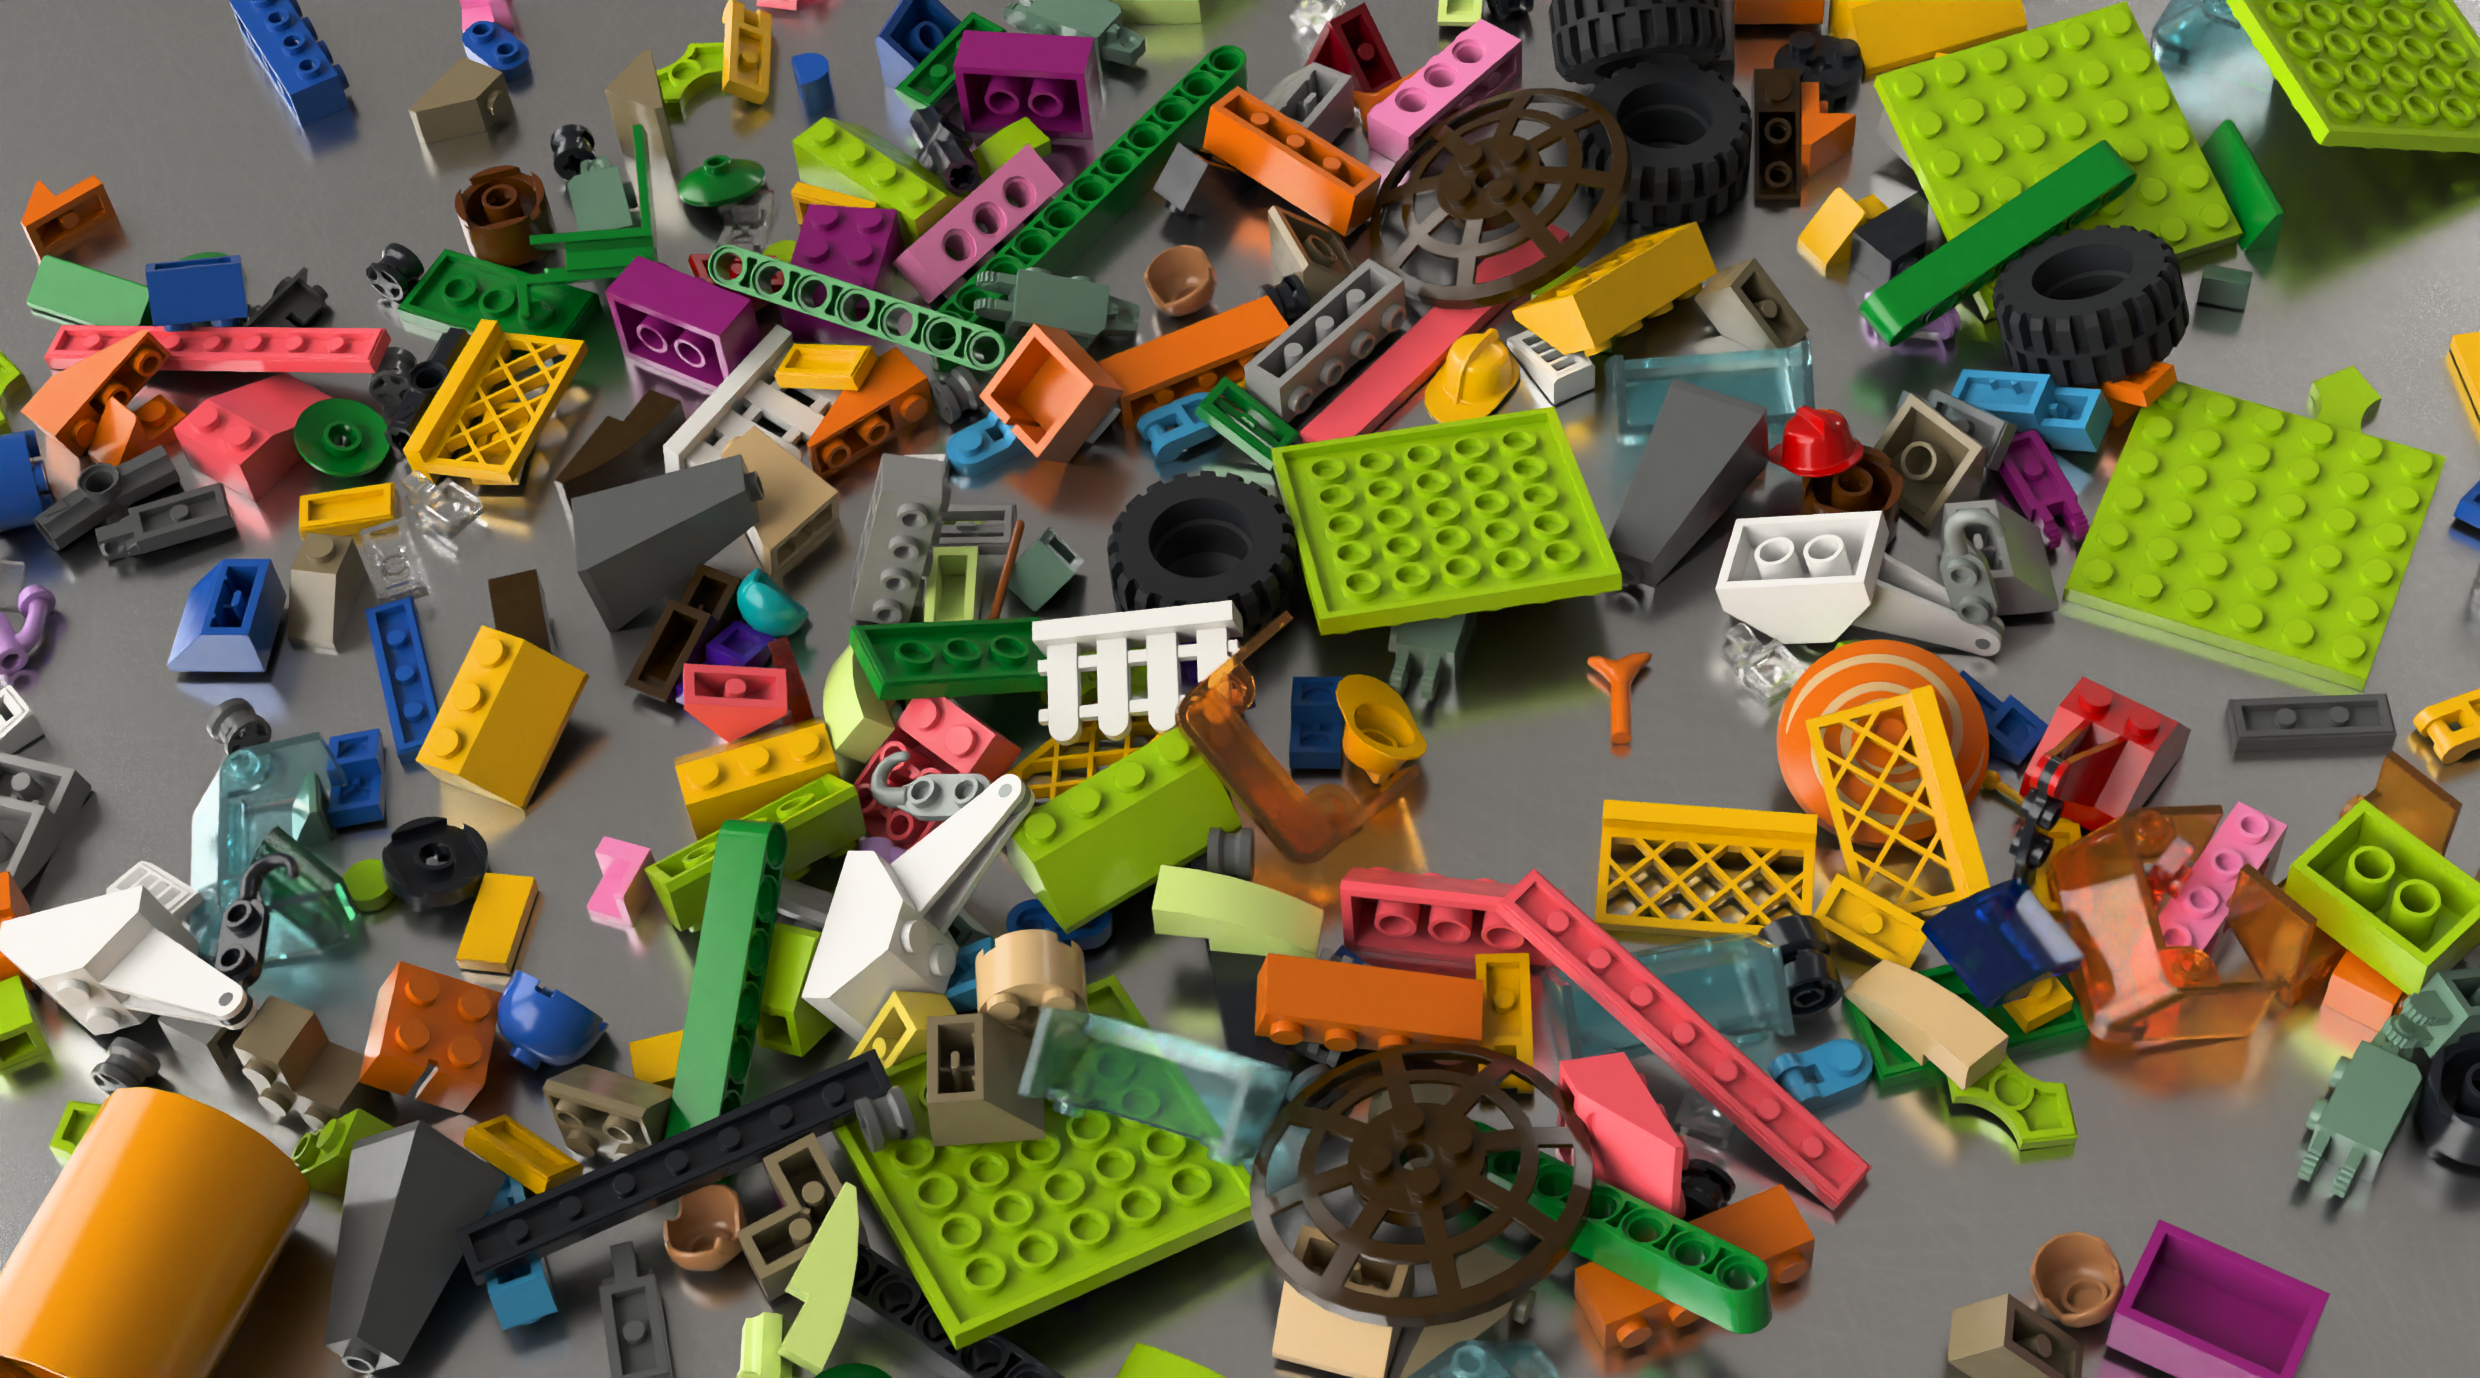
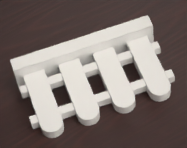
M777 324L663 445L665 474L720 460L721 453L727 443L736 436H743L754 425L802 462L801 451L795 446L801 439L808 442L825 417L823 415L832 407L843 390L794 388L815 400L810 407L785 394L788 388H780L774 375L791 349L793 340L792 332ZM761 417H764L787 432L780 438L756 423Z
M1229 600L1032 622V641L1042 654L1047 657L1045 660H1038V673L1040 676H1048V709L1039 710V723L1042 726L1048 725L1050 735L1057 743L1064 746L1072 745L1079 740L1082 734V722L1098 720L1099 728L1108 739L1115 741L1122 740L1128 736L1132 729L1133 716L1148 715L1151 726L1161 735L1182 724V711L1199 710L1201 720L1211 730L1226 728L1232 720V706L1242 705L1241 691L1239 689L1232 690L1231 656H1240V643L1237 639L1230 640V638L1243 637V617L1233 601ZM1197 641V644L1180 645V643ZM1147 647V649L1130 651V648ZM1097 652V654L1081 656L1083 653ZM1197 660L1198 693L1181 695L1180 662ZM1147 665L1148 699L1131 700V667ZM1097 671L1098 704L1082 705L1081 672Z

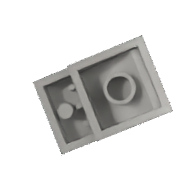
M0 752V873L9 871L21 891L55 852L81 810L92 786L75 769Z

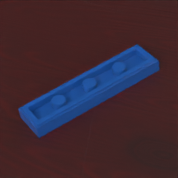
M413 596L365 609L392 734L401 765L416 762L418 753L441 709L417 607Z

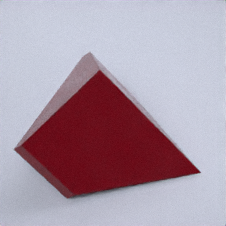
M1365 2L1325 23L1304 66L1306 67L1315 62L1352 76L1353 90L1364 93L1378 92L1402 78Z

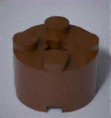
M496 166L480 171L469 179L471 185L463 194L461 189L458 191L455 197V209L469 251L473 257L506 267H513L532 260H543L551 254L552 250L538 251L530 245L529 235L556 233V226L546 192L538 175L531 172L532 176L521 173L519 167Z
M1863 445V457L1855 466L1831 476L1802 477L1799 515L1883 511L1889 530L1886 546L1893 540L1899 524L1903 478L1901 473L1899 472L1898 475L1891 466L1892 460L1885 453L1873 447Z

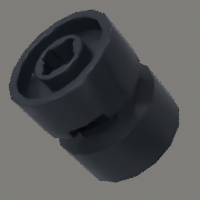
M1810 915L1786 916L1769 923L1760 930L1755 937L1754 945L1762 970L1767 975L1766 983L1774 1008L1778 1014L1791 1018L1813 1016L1826 1011L1839 1001L1843 995L1844 988L1836 964L1832 957H1830L1831 949L1819 919Z

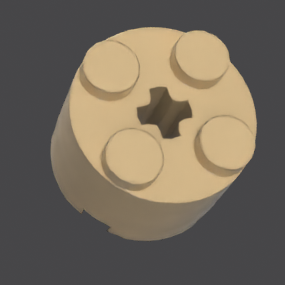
M1028 929L1004 934L995 939V948L985 955L983 949L977 954L975 974L978 1013H983L1042 1046L1067 1047L1079 1040L1080 1029L1088 1018V1000L1084 954L1077 943L1071 940L1070 947L1058 942L1057 933Z

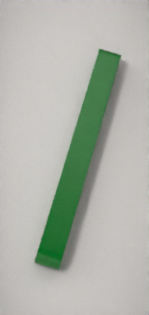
M1223 45L1208 53L953 294L937 312L1002 333L1005 330V322L975 315L973 313L974 301L980 298L1008 301V295L978 288L976 286L977 274L983 271H994L996 273L1016 275L1019 269L1025 270L1030 267H1039L1049 270L1052 275L1062 276L1155 186L1178 142L1196 147L1205 138L1210 107L1237 86L1249 93L1245 52L1233 45ZM953 326L945 328L941 334L940 342L944 350L949 349L956 340V332ZM994 340L988 342V343L986 344V346L984 347V350H985ZM930 355L933 367L944 373H951L952 369L961 365Z

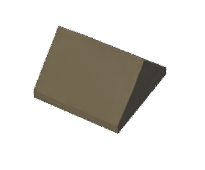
M651 49L645 50L605 88L606 97L622 154L635 159L632 125L642 124L648 135L650 165L670 174L678 173L680 169L671 126Z
M1275 205L1269 209L1268 221L1272 259L1283 277L1290 274L1298 276L1306 290L1311 309L1355 271L1358 266L1336 231Z
M1910 393L1874 448L1885 453L1892 460L1891 466L1898 475L1899 472L1902 475L1903 491L1900 509L1923 527L1931 530L1942 522L1945 503L1968 502L1980 495L1987 448L1917 395Z

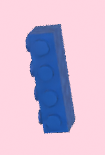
M229 0L241 33L301 127L349 107L344 90L350 87L346 75L339 64L332 66L334 61L326 43L323 40L316 42L318 40L317 33L307 16L301 19L303 14L297 0Z

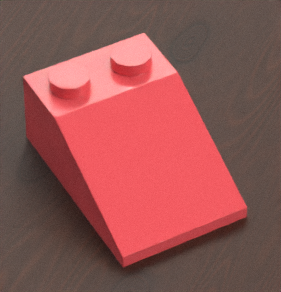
M283 372L207 398L173 429L191 467L223 483V485L256 503L304 459L297 450L294 440L295 425L301 413L310 405L333 397Z

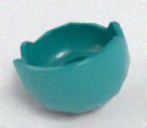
M755 568L746 576L738 587V609L743 619L755 631L772 637H788L802 626L809 615V612L802 605L790 597L759 568Z

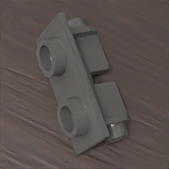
M303 267L293 278L287 276L281 280L273 291L272 298L263 307L260 305L253 307L248 312V317L244 318L242 327L297 328L288 321L290 317L305 327L326 307L325 300L328 298V294L319 285L311 287L307 284L308 269Z

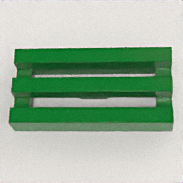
M1226 376L1203 399L1194 413L1268 471H1271L1273 468L1271 448L1293 445L1300 435L1297 430ZM1221 395L1224 396L1226 399H1228L1230 402H1232L1235 406H1237V407H1238L1239 409H1241L1243 412L1240 413L1237 409H1235L1233 406H1231L1229 403H1227V402H1226L1224 399H1222L1220 396H1221ZM1259 423L1260 425H1262L1265 429H1267L1281 441L1278 442L1267 432H1265L1263 429L1257 426V424Z

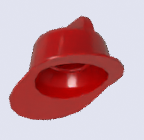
M1804 405L1798 408L1795 416L1786 422L1782 442L1775 445L1768 452L1767 459L1771 463L1784 467L1789 472L1798 476L1824 477L1844 472L1855 466L1863 457L1864 447L1853 436L1847 420L1840 412L1825 408L1812 409Z

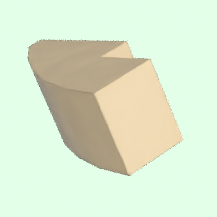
M1884 959L1844 989V996L1916 1062L1923 1066L1930 1060L1963 1091L2004 1061L2009 1038L2005 1032L1956 994L1907 967Z

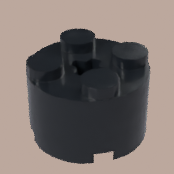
M2480 1032L2460 1036L2458 1043L2447 1047L2444 1045L2436 1052L2419 1094L2416 1110L2419 1125L2424 1133V1142L2431 1151L2475 1166H2480Z

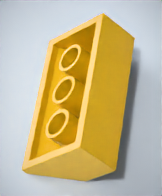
M1830 0L1828 20L1839 39H1851L1858 44L1859 55L1863 61L1864 77L1933 58L1936 52L1951 53L2027 31L2028 26L2022 0Z
M1692 222L1634 238L1512 310L1516 321L1562 354L1566 355L1584 350L1586 356H1592L1611 347L1610 338L1613 336L1623 337L1642 328L1641 319L1647 316L1648 319H1651L1673 309L1672 300L1676 298L1683 300L1699 293L1703 289L1702 282L1715 275L1717 269L1697 222Z

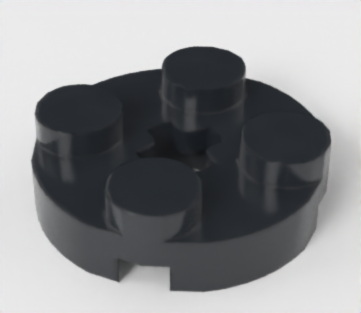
M1798 31L1791 34L1789 43L1782 46L1774 58L1773 69L1800 68V86L1801 82H1819V101H1828V107L1834 106V99L1847 95V101L1854 97L1862 83L1863 61L1859 55L1858 44L1851 39H1839L1827 35H1813L1808 31ZM1812 69H1821L1820 74L1812 73Z
M423 817L401 825L391 834V842L386 848L384 846L382 852V874L385 883L394 894L404 899L405 905L409 909L419 912L428 911L433 907L456 904L469 897L478 895L485 872L487 873L488 869L487 845L478 831L464 823L463 830L456 826L447 825V818ZM435 857L438 862H447L442 865L432 866L426 864V859Z

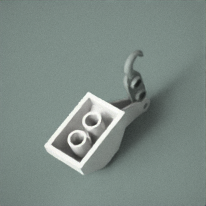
M1962 509L1952 514L1944 525L1945 546L1940 561V572L1945 585L1943 587L1884 552L1889 530L1883 511L1736 519L1715 590L1723 611L1783 644L1834 642L1852 625L1953 647L1979 656H1992L1999 652L2005 630L2002 620L1995 616L1999 605V598L1988 561L1984 554L1966 538L1964 528L1970 524L1986 525L1993 529L1998 537H2003L2006 534V530L2002 522L1994 514L1982 509Z
M908 751L895 752L885 757L877 765L872 774L870 787L872 796L879 804L890 808H899L921 821L945 822L891 864L886 862L875 851L847 852L802 998L857 1042L861 1041L894 990L945 994L950 976L956 966V956L959 950L948 928L1009 837L1034 805V792L1018 776L1006 774L992 783L984 775L976 773L928 774L918 777L912 783L905 786L889 787L887 785L889 773L899 763L908 761L911 757Z

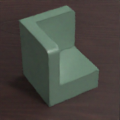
M1049 526L1015 560L1008 587L1033 611H1038L1077 572L1084 560Z

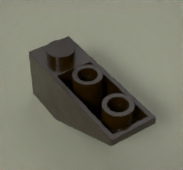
M1800 68L1754 69L1751 85V119L1755 201H1801Z

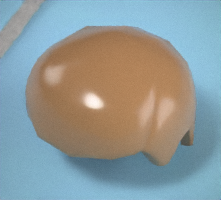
M1184 244L1166 249L1151 261L1144 272V281L1155 306L1162 313L1174 317H1182L1199 312L1213 299L1217 286V276L1213 265L1206 253L1196 246Z
M709 1184L680 1197L677 1216L672 1221L669 1219L664 1220L665 1247L670 1259L690 1271L719 1270L733 1260L742 1251L736 1232L748 1226L746 1212L739 1194L726 1184Z
M2081 1231L2055 1235L2038 1248L2030 1267V1279L2039 1302L2045 1312L2054 1321H2060L2063 1326L2081 1328L2101 1323L2115 1312L2126 1286L2123 1281L2124 1276L2121 1266L2109 1244L2100 1237Z

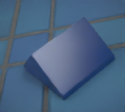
M901 0L876 37L875 41L884 86L896 88L961 23L939 0Z

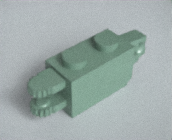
M1019 0L1020 5L1017 2H1012L1002 10L1004 19H1006L1010 26L1017 27L1018 30L1029 34L1094 37L1098 70L1101 71L1110 61L1133 66L1139 57L1143 56L1146 52L1145 38L1123 26L1119 4L1109 0Z
M607 156L581 161V174L574 176L567 183L578 232L642 227L640 212L630 211V209L638 207L632 181L622 182L618 165L612 167Z
M1030 267L1025 270L1019 269L1016 275L996 273L994 271H983L977 274L976 286L978 288L1008 295V301L994 300L992 298L976 299L974 301L973 313L979 315V317L1005 322L1004 334L1012 339L1022 340L1032 325L1036 323L1065 330L1087 351L1097 343L1100 336L1133 337L1138 329L1139 305L1110 296V285L1097 283L1091 277H1062L1052 275L1049 270L1039 267Z
M1476 612L1454 615L1446 619L1434 618L1393 626L1390 632L1388 650L1389 652L1396 653V660L1391 673L1390 687L1399 695H1402L1407 686L1408 677L1421 678V698L1433 701L1440 681L1455 684L1476 618Z
M2480 967L2437 971L2418 994L2414 992L2413 995L2410 994L2402 1004L2404 1007L2403 1011L2398 1016L2396 1014L2390 1016L2382 1027L2384 1030L2382 1032L2385 1033V1037L2389 1039V1042L2399 1046L2401 1049L2402 1047L2405 1049L2408 1047L2411 1049L2422 1047L2430 1058H2434L2436 1052L2444 1045L2447 1047L2458 1043L2460 1036L2480 1032Z
M2383 1028L2370 1043L2361 1040L2352 1059L2341 1055L2328 1082V1086L2335 1089L2330 1100L2328 1101L2319 1096L2305 1125L2306 1128L2314 1131L2297 1177L2310 1182L2312 1177L2317 1175L2323 1160L2335 1165L2339 1169L2332 1182L2333 1188L2331 1193L2341 1198L2346 1196L2356 1176L2368 1182H2373L2413 1105V1097L2423 1078L2417 1065L2411 1062L2415 1048L2411 1049L2408 1047L2405 1049L2402 1047L2401 1049L2399 1046H2395L2385 1037V1033L2382 1032Z

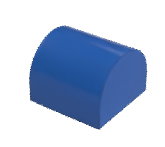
M804 53L792 56L791 64L796 87L806 114H809L810 117L826 112L836 101L828 60L823 55L817 53Z

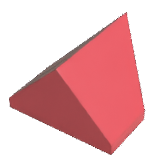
M684 663V710L726 742L731 743L787 714L786 669Z

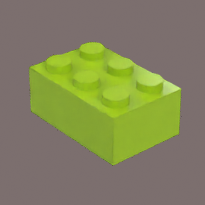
M2365 799L2356 804L2290 864L2282 900L2407 995H2413L2414 992L2418 994L2437 971L2451 970L2480 943V883Z

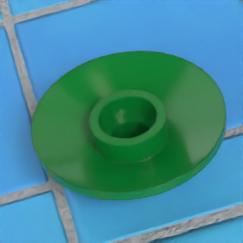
M716 155L706 159L702 166L685 175L678 184V193L682 201L693 206L714 207L740 201L758 191L766 180V174L763 166L755 161L729 159L726 155Z
M331 398L316 402L301 413L295 425L294 440L300 455L311 466L330 475L354 477L369 473L384 462L390 449V444H388L384 435L388 426L383 418L369 406L351 399Z

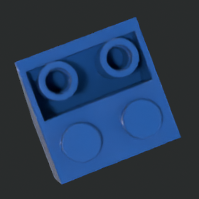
M240 255L146 264L145 275L153 327L164 326L166 332H179L192 329V323L211 321L213 327H228L239 324V318L248 317V299Z
M222 559L190 589L167 664L170 671H266L287 597L271 559Z

